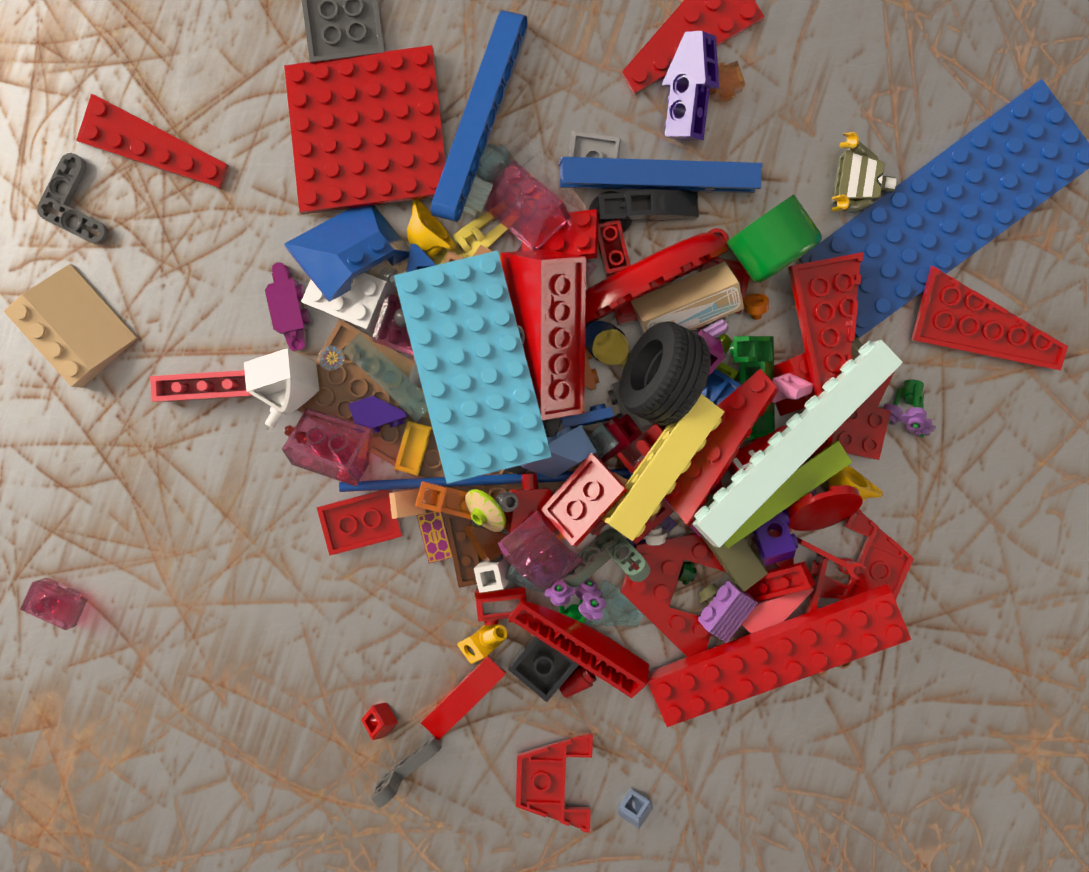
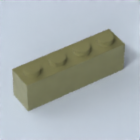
M709 493L707 496L708 500L704 506L708 507L714 501V495ZM698 531L733 583L743 592L768 574L763 567L764 563L761 555L757 551L753 552L750 548L752 542L747 536L730 548H725L724 545L719 548L713 546Z

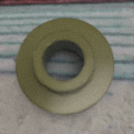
M712 584L699 592V602L701 604L706 602L707 605H710V601H713V598L716 597L719 588Z

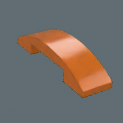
M421 482L415 504L416 507L472 520L471 513L465 502V495L468 492L429 482Z

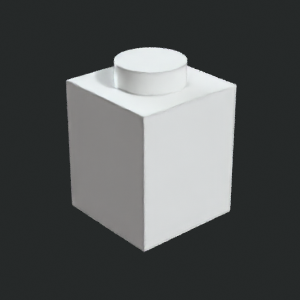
M506 557L495 558L492 561H481L474 568L479 593L504 589L511 581Z

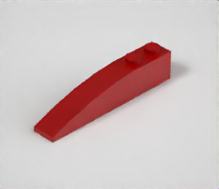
M524 600L508 616L509 620L631 699L647 685L649 663L609 637L569 616Z

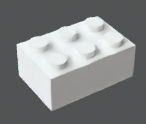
M362 273L351 279L350 291L329 302L313 281L310 280L301 302L378 334L397 288L382 279Z

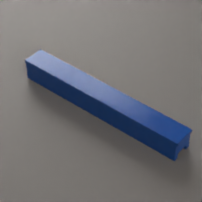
M561 157L558 162V166H560L559 188L755 193V189H761V167H763V163Z

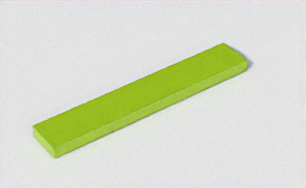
M833 442L804 462L723 544L725 548H730L851 464L852 461L840 442Z

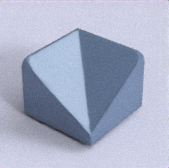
M631 789L617 809L620 817L640 829L651 813L653 805L650 800Z

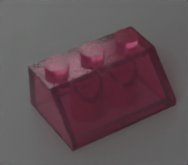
M515 160L495 177L485 207L494 218L530 250H537L571 218L564 202Z
M306 408L283 446L282 451L291 465L357 487L369 465L374 431L371 428Z

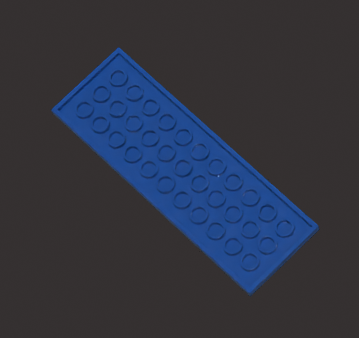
M1041 79L897 185L893 192H888L798 260L802 264L864 252L863 261L860 262L859 275H861V282L858 285L857 291L858 310L855 335L857 338H860L924 291L931 266L947 274L1088 170L1089 142L1043 79Z

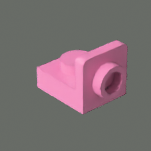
M791 373L773 378V383L779 391L771 402L775 403L786 398L799 399L811 394L813 384Z

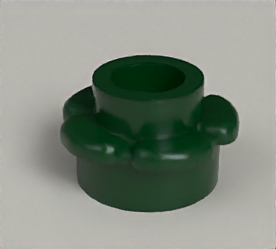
M683 561L678 581H681L683 585H687L689 581L693 582L696 577L697 569L694 567L693 562Z

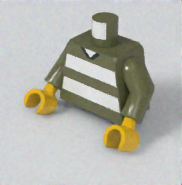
M855 132L843 133V136L847 138V142L840 143V148H848V150L839 157L834 197H832L833 203L838 205L832 208L833 212L841 210L850 213L859 212L870 207L874 201L879 199L881 191L893 192L896 186V177L883 175L885 163L880 161L877 155L859 141V137Z

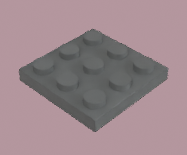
M302 0L310 63L385 52L379 0Z

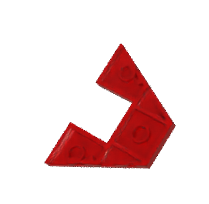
M696 533L666 538V542L660 545H648L646 542L635 544L634 548L649 564L650 573L646 579L640 582H634L625 575L620 592L687 657L707 650L712 633H709L698 621V617L701 615L671 607L670 603L684 560L726 572L703 538L699 537ZM635 562L631 565L636 571L639 569Z

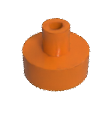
M756 293L744 298V311L752 315V319L759 320L762 318V314L768 312V296Z

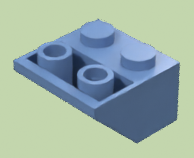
M581 425L573 430L567 427L555 436L547 438L551 458L521 466L554 479L585 460L591 453L594 454L597 451Z

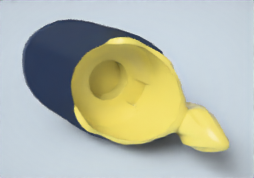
M592 321L585 326V345L590 354L603 364L621 365L622 369H624L629 356V344L625 334L608 322Z

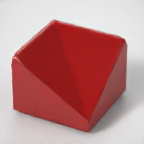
M387 703L373 705L361 719L372 740L386 737L398 724Z

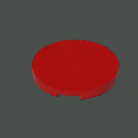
M848 485L831 486L828 492H822L815 496L809 493L803 496L787 510L790 520L789 527L796 531H814L844 521L856 513L862 506L863 499L859 490Z

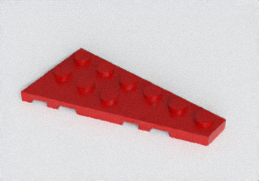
M684 0L622 71V76L633 95H636L665 78L685 32L704 31L716 36L718 47L762 21L764 15L755 0Z
M864 252L788 267L809 373L813 384V392L817 397L824 391L822 386L832 377L836 379L842 373L840 368L853 358L851 349L852 342L855 339L857 320L858 285L861 282V275H859L860 262L863 261Z
M930 267L912 340L1061 371L1068 349L1067 345L1032 326L1027 321L1017 317L980 293L970 289L938 268Z
M761 369L717 405L724 411L721 416V423L715 430H711L706 437L705 446L694 454L690 467L679 475L675 481L676 486L673 491L664 497L689 528L694 521V515L700 507L705 505L708 500L707 496L713 487L718 485L738 454V449L742 442L751 434L753 425L759 416L764 414L779 391L777 386Z

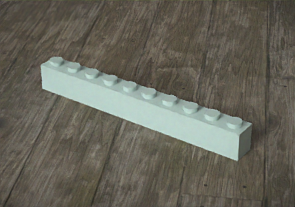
M882 340L865 343L858 350L860 355L855 360L850 359L840 368L842 373L836 379L834 377L829 379L822 386L824 391L818 397L816 395L811 397L804 404L806 409L800 415L797 413L792 416L786 423L788 427L782 433L777 432L768 441L770 445L763 452L759 450L749 460L751 464L745 470L742 468L737 471L731 478L733 482L727 488L722 487L713 496L714 501L708 507L703 506L694 515L696 519L691 524L713 546L720 548L903 363Z

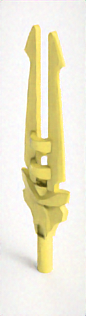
M527 186L511 191L508 200L497 205L453 234V243L456 246L454 249L442 248L434 258L431 257V260L436 265L445 263L448 251L468 258L474 255L480 245L489 248L521 216L533 213L540 200L539 196H535L484 235L480 230L529 193L531 187Z

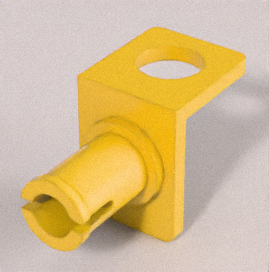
M484 625L457 645L472 664L485 658L502 644L507 638V630L503 625ZM466 645L470 646L473 649L475 655H472L468 651Z

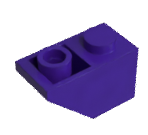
M370 396L348 404L357 432H365L366 436L381 432L380 427L387 424L390 425V428L405 423L404 419L409 417L407 411L376 396Z

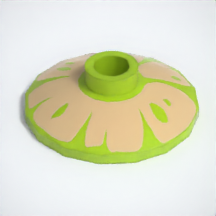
M472 489L465 495L467 508L471 513L472 520L476 524L482 525L493 532H500L506 527L505 514L490 495L478 489Z

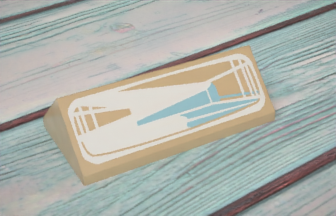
M725 262L631 301L643 333L655 324L666 321L674 322L692 331L744 309L739 282Z

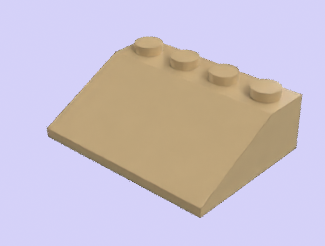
M72 264L67 265L20 295L3 311L71 387H85L138 339Z

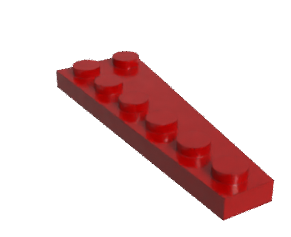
M94 94L90 95L76 139L77 142L222 189L229 165Z

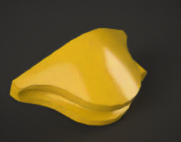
M419 199L413 200L412 215L407 227V238L410 245L417 244L423 252H426L432 258L442 248L454 249L456 246L441 222L431 215V211Z
M849 465L828 479L829 491L831 486H852L859 490L863 502L867 498H880L883 496L881 489Z

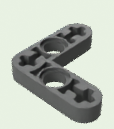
M67 153L60 159L38 203L37 212L42 219L88 242L97 245L106 242L109 236L107 226L69 207L87 167L83 158L74 153ZM70 162H75L78 166L76 169H71L68 165ZM63 173L73 177L72 180L62 176ZM61 181H65L68 185V189L64 194H58L56 191V186ZM47 207H52L61 212V216L58 217L46 211ZM71 215H77L79 218V224L75 228H70L67 223ZM86 225L97 229L100 232L99 237L84 230Z
M435 736L427 740L379 779L371 795V799L378 808L387 804L397 794L402 780L432 758L443 747Z

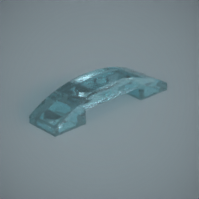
M359 333L345 347L343 352L381 386L416 422L428 411L424 392L419 387L413 385L409 378L364 335Z

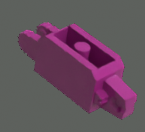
M276 262L272 265L271 270L274 283L268 284L265 289L273 330L285 336L290 350L296 352L307 349L306 331L309 330L308 323H311L309 310L307 308L304 309V304L301 302L305 294L304 287L297 280L292 279L287 265Z

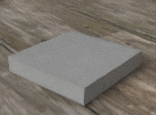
M572 131L568 157L619 158L621 137Z

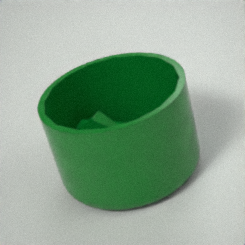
M792 195L726 243L751 279L756 283H762L821 242L822 235L797 197Z

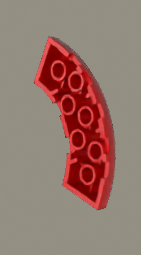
M701 233L662 249L602 280L586 290L585 326L625 306V303L627 304L668 282H672L695 271L728 252V247L718 236L712 233Z

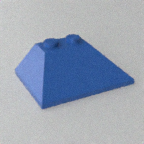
M374 205L350 208L284 243V247L329 302L351 290V279L385 260H388L394 266L407 259L410 252L409 246Z

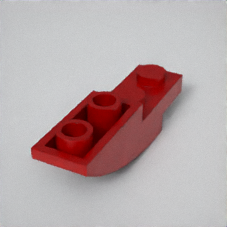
M620 219L599 224L598 245L605 278H608L631 264ZM631 302L625 303V306L614 311L617 326L638 321Z

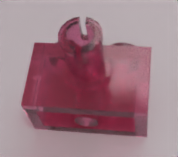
M50 578L32 582L20 610L64 630L75 627L88 599L82 597L81 592L75 589H65L58 586L59 583Z

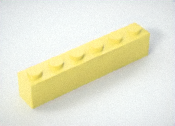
M701 394L696 404L681 420L667 425L625 484L628 491L602 520L631 541L635 537H639L645 530L647 520L660 509L662 499L675 488V481L679 475L690 467L694 454L705 446L706 437L711 430L713 431L719 426L724 411Z

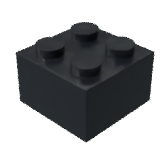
M533 635L509 663L508 670L544 701L548 702L579 664Z

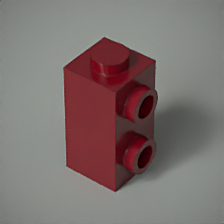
M627 413L620 419L617 416L613 417L604 424L607 428L605 431L600 427L589 438L592 440L591 443L597 451L594 454L605 463L643 433Z

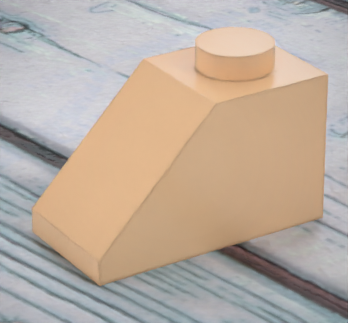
M420 488L396 490L389 493L392 519L428 512L427 509L415 506Z

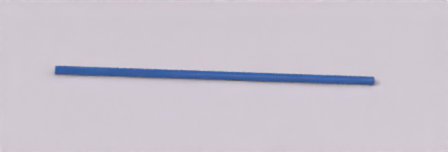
M610 469L613 473L616 472L625 479H630L632 476L628 469ZM565 471L554 479L537 473V483L566 482L574 471ZM529 473L481 475L447 484L445 477L339 482V492L420 488L422 481L446 487L522 484V474Z

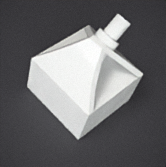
M288 348L244 362L246 390L271 406L269 410L271 413L265 422L271 428H274L278 420L283 418L285 414L288 415L297 410L319 391L316 362Z

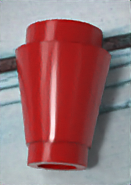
M578 665L560 686L559 690L565 698H568L592 687L597 679L593 673Z

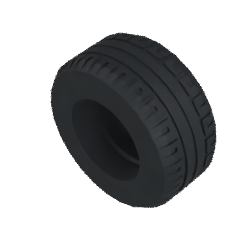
M671 321L661 322L649 328L633 347L622 372L620 397L627 411L660 426L673 424L681 420L696 404L708 379L711 355L705 339L701 335Z

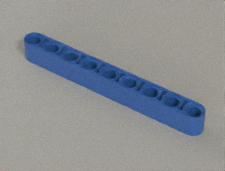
M504 10L499 12L431 203L432 216L458 222L462 216L527 30L528 19L526 15Z

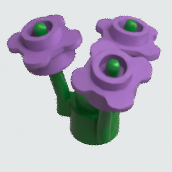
M914 379L905 380L903 388H897L893 404L886 403L883 409L890 410L891 412L888 424L895 425L897 422H905L909 433H915V436L924 438L925 436H930V432H934L936 426L932 425V419H927V412L924 410V383L922 381ZM901 398L904 399V403L913 405V408H909L905 414L898 407Z
M590 579L577 586L576 592L573 587H568L562 580L556 581L551 588L545 590V596L550 598L554 605L559 606V613L583 624L587 619L600 620L603 617L602 610L607 605L605 599L598 598L601 596V591L597 589V584ZM576 594L580 599L579 604H572L565 610L564 605L568 604L571 596Z

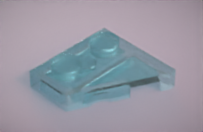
M604 580L599 589L601 596L598 597L605 599L607 603L606 607L602 610L603 617L600 620L587 619L584 624L587 626L623 625L637 627L644 614L620 592V588Z

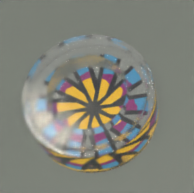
M328 345L319 352L318 361L324 369L336 371L343 366L345 355L340 348Z

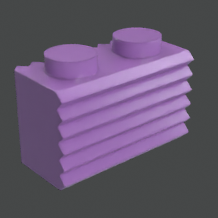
M726 581L725 585L717 591L713 601H710V605L703 609L701 616L698 617V621L709 633L728 643L758 602L746 591L743 592L732 582Z

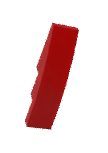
M487 655L473 671L438 703L421 721V724L439 740L506 675V671Z

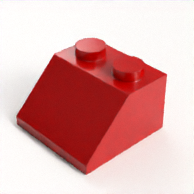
M803 352L775 364L774 378L791 373L812 383L806 353ZM813 389L811 394L799 399L786 398L775 402L779 415L783 416L805 408L804 404L814 396Z

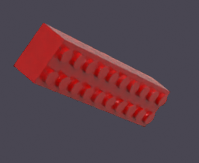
M884 584L651 670L648 674L647 683L666 726L670 727L912 639L889 585Z

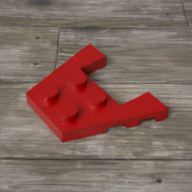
M859 509L846 519L843 527L867 537L856 561L863 564L866 568L864 570L859 566L855 567L854 575L859 576L860 579L856 580L849 577L847 584L825 576L819 598L843 600L888 584L896 601L914 558Z
M586 733L517 754L516 807L545 818L547 816L560 821L561 824L571 825L581 829L583 832L590 833V807L565 806L566 757L592 758L593 733Z

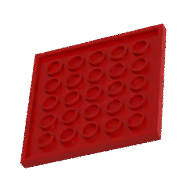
M432 45L315 63L305 62L284 65L299 212L302 215L434 197L446 163L434 48Z

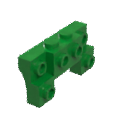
M733 336L730 353L734 357V362H740L739 380L741 385L760 369L773 382L774 336ZM771 402L764 414L759 416L753 425L749 437L744 440L764 437L775 431V403Z

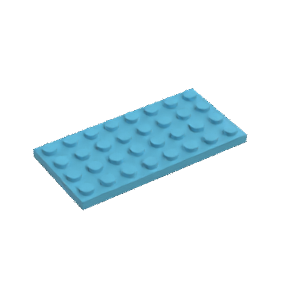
M498 250L394 275L447 484L551 458Z

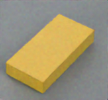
M407 420L394 466L395 470L419 476L432 427Z

